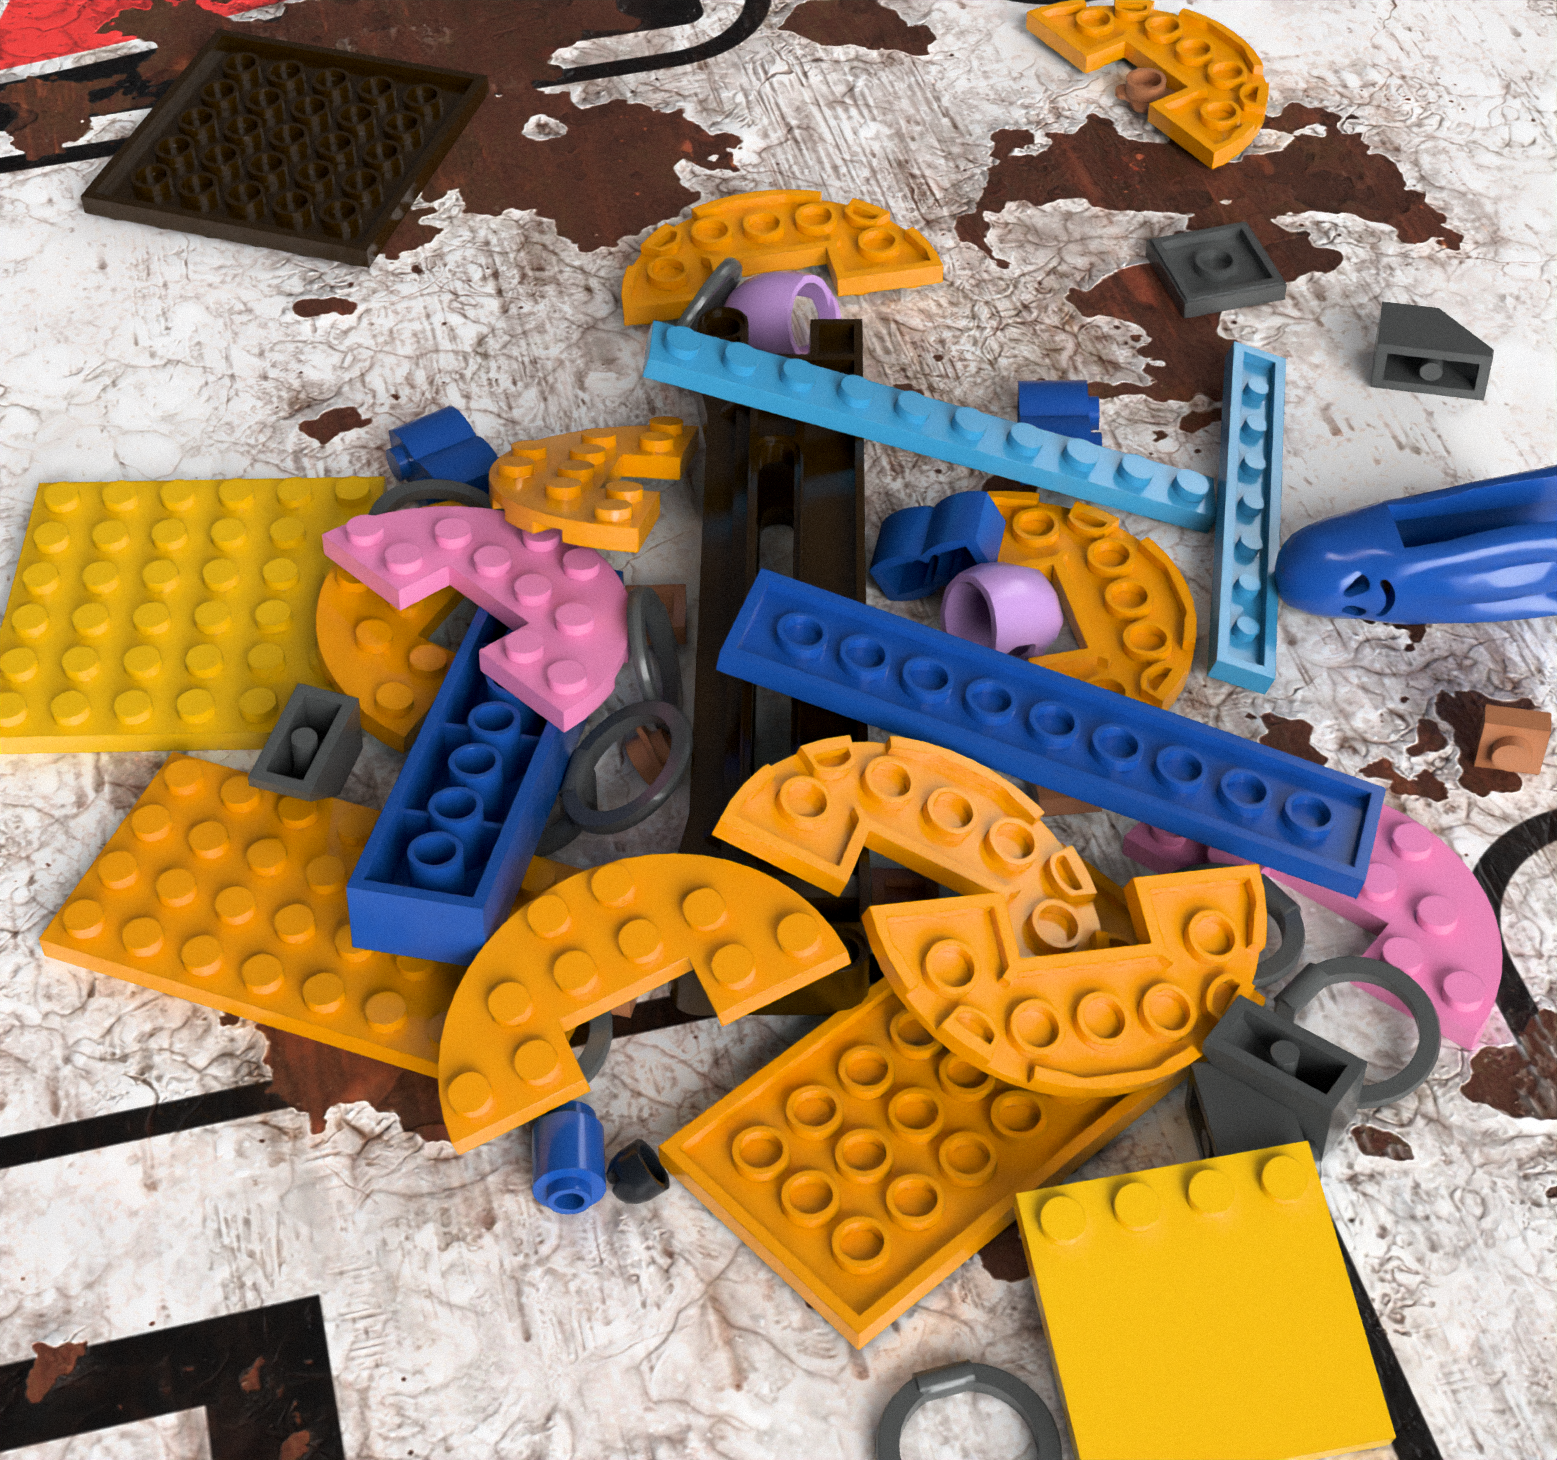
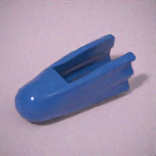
M1557 464L1426 493L1390 499L1336 514L1309 524L1293 533L1278 552L1274 570L1278 594L1289 607L1308 615L1323 618L1363 619L1400 625L1491 623L1557 616ZM1382 580H1387L1390 582V591L1388 594L1385 591Z

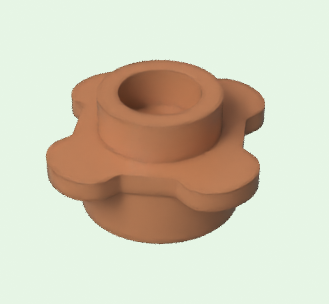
M1145 67L1130 71L1126 77V84H1120L1115 88V96L1118 99L1129 102L1130 108L1134 111L1148 113L1149 103L1171 95L1175 91L1171 88H1166L1167 79L1164 73L1154 68Z
M646 725L635 728L638 734L626 741L624 745L634 767L644 781L651 786L667 762L671 749V737L662 728L651 731Z

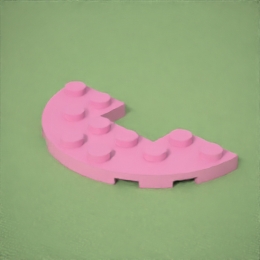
M434 506L392 511L379 515H359L350 519L347 524L322 534L324 554L401 611L451 585L513 630L510 634L479 650L480 671L564 733L582 722L600 707L615 689V677L622 668L623 663H628L631 648L627 626L628 594L621 579L612 566L593 548L562 542V530L552 528L532 534L505 521V511L463 506Z
M1383 804L1366 881L1357 899L1259 864L1261 874L1274 878L1378 936L1361 957L1383 961L1409 975L1431 999L1439 1017L1441 1035L1469 1051L1473 1050L1484 1033L1491 1017L1499 989L1503 959L1501 935L1495 913L1478 880L1461 858L1439 837L1400 811ZM1139 822L1124 836L1122 854L1159 875L1169 874L1180 868L1202 863H1222L1235 866L1257 864L1143 822ZM1350 981L1356 987L1414 1019L1408 1007L1390 991L1374 984Z

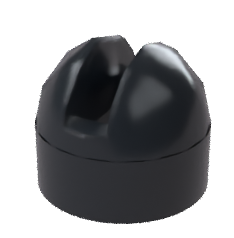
M637 1139L621 1149L609 1162L606 1172L607 1181L610 1184H615L612 1190L613 1194L617 1199L626 1204H641L650 1201L670 1187L667 1172L659 1162V1157L642 1139Z

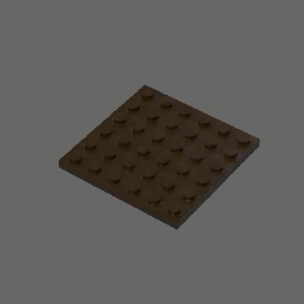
M217 29L83 192L81 200L84 212L113 220H123L154 226L159 229H170L201 235L206 238L222 239L248 244L253 247L294 253L304 257H315L351 266L370 268L489 94L487 75Z

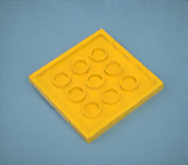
M1308 1140L1015 1194L1013 1207L1075 1460H1315L1387 1446L1396 1438Z

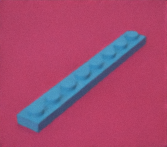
M1234 341L1225 356L1207 676L1265 695L1276 676L1278 591L1275 584L1274 570L1278 552L1280 551L1286 358Z

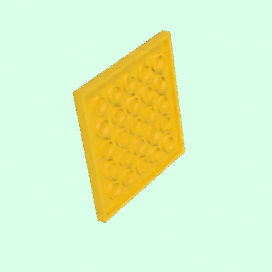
M385 476L234 478L215 480L176 479L162 481L119 480L108 482L62 481L39 483L0 629V754L263 749L298 683L338 693L332 683L326 684L319 667L315 648V617L318 596L326 576L335 563L324 554L322 534L347 524L355 516L368 515L377 499L388 491Z

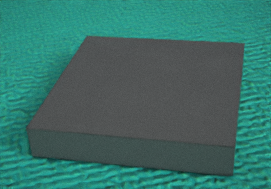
M1245 221L1147 240L1145 255L1183 319L1285 300L1287 288L1285 280Z

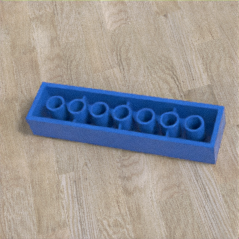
M615 570L624 585L623 571ZM480 606L346 886L352 946L354 948L469 967L485 943L508 919L561 788L572 752L577 748L589 716L564 733L480 671L479 650L513 632V630Z

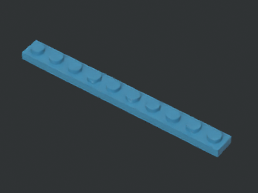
M653 320L647 336L642 377L1206 534L1216 520L1214 478L1201 475L1194 470L1180 469L1148 460L1138 454H1127L1092 444L1081 438H1071L1042 430L1028 423H1017L982 413L971 407H961L932 399L915 391H904L869 381L858 375H847L812 365L802 359H791L755 349L745 343L731 342L695 332L685 326H674Z

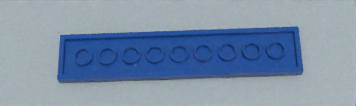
M764 568L760 569L720 650L716 670L896 735L949 749L991 769L1357 899L1366 881L1386 792L1385 787Z

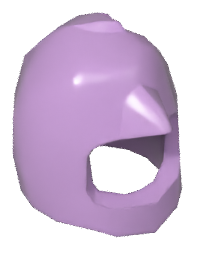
M797 271L765 272L749 278L732 291L724 307L738 309L747 316L749 322V346L773 354H808L809 344L798 347L794 341L791 314L796 296L808 297L813 300L818 312V319H842L839 303L824 280L814 274Z
M1002 561L980 563L960 572L946 586L940 606L941 631L1028 661V658L1044 656L1045 649L1057 638L1064 620L1057 592L1040 570Z

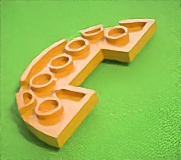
M1069 0L1042 6L1027 12L1026 29L1085 74L1122 58L1127 59L1137 68H1154L1164 73L1167 79L1166 88L1173 89L1175 93L1149 103L1147 121L1210 169L1228 163L1229 160L1240 154L1250 145L1258 135L1266 116L1269 96V83H1266L1262 74L1263 63L1254 49L1244 39L1223 24L1185 8L1179 12V15L1154 10L1155 1L1114 0V6L1086 7L1085 0Z
M781 189L754 191L720 198L691 209L692 218L679 223L675 227L665 223L654 231L640 245L641 255L633 266L628 265L625 270L621 299L624 326L649 325L653 323V320L680 319L703 284L728 257H733L740 261L743 266L742 277H750L754 274L773 271L801 270L806 267L827 264L837 297L858 296L870 292L899 288H917L921 285L942 283L943 264L935 249L917 229L911 227L905 230L890 221L889 211L856 198H852L848 205L822 200V192L813 190Z
M659 416L651 418L649 425L591 428L554 435L535 441L523 440L511 444V450L500 456L489 470L490 505L492 509H505V521L532 534L556 528L562 530V542L597 549L638 553L660 516V491H645L640 483L620 481L621 477L681 480L699 448V426L683 425V420L678 417Z
M987 491L1006 521L997 562L1002 561L1038 569L1049 582L1052 581L1079 646V650L1028 658V662L1168 711L1183 690L1190 674L1197 636V617L1193 598L1181 572L1169 556L1149 537L1140 541L1135 536L1119 528L1120 518L1096 507L1075 501L1072 509L1039 502L1040 493Z
M451 500L434 503L419 508L434 506H469ZM334 563L323 582L316 608L315 648L319 667L326 684L332 683L335 690L340 694L359 698L361 727L382 743L404 754L416 740L456 656V653L427 639L466 596L449 585L400 611L337 563Z
M846 735L802 745L796 754L772 766L766 764L750 777L730 800L711 834L837 897L840 896L847 885L863 846L964 896L1004 892L1020 958L1110 948L1108 931H1101L1099 919L1092 901L1098 894L1092 879L1074 847L1071 845L1063 848L1054 834L1040 820L1045 812L1019 788L994 771L961 754L924 741L890 736L886 743L852 742L851 736Z
M649 854L616 860L573 875L539 894L503 923L470 964L455 992L446 1016L438 1060L439 1098L443 1119L451 1143L457 1153L461 1155L590 1092L591 1089L564 1032L689 971L694 970L723 1027L851 964L848 951L831 925L801 895L769 875L730 860L695 854Z
M1259 864L1133 877L1123 887L1138 945L1020 958L1004 892L869 906L861 916L868 942L880 969L895 994L912 1016L934 1038L963 1060L1004 1082L1035 1092L1076 1098L1112 1097L1140 1091L1173 1077L1204 1055L1202 1052L1203 1041L1240 994L1247 999L1250 998L1255 988L1252 982L1257 969L1259 953L1265 948L1267 934L1265 891Z

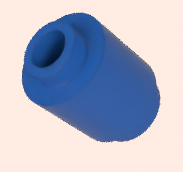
M572 1100L539 1116V1120L532 1128L533 1196L539 1203L560 1214L569 1215L583 1212L600 1201L606 1192L603 1125L596 1118L595 1111L589 1105Z

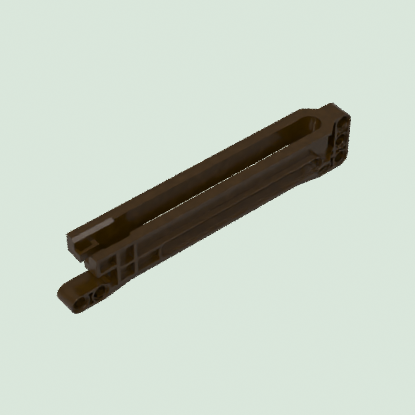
M723 306L707 310L699 317L697 332L749 345V322L747 316L742 311ZM810 319L808 354L777 355L791 359H802L812 365L847 375L863 377L862 319ZM697 392V409L706 443L690 805L689 816L678 853L705 855L730 860L754 868L777 879L801 895L818 910L835 930L848 951L851 964L747 1015H833L837 1011L852 1009L861 1004L868 996L870 988V944L861 916L870 906L869 849L863 846L847 885L840 896L837 897L711 835L730 800L742 785L755 774L757 685L717 671L716 666L720 650L760 571L761 534L770 525L783 524L790 526L794 530L793 579L866 604L864 438ZM791 697V756L797 753L800 746L827 738L850 735L852 742H868V724ZM694 970L668 982L670 999L679 1010L687 1014L699 1016L716 1015Z

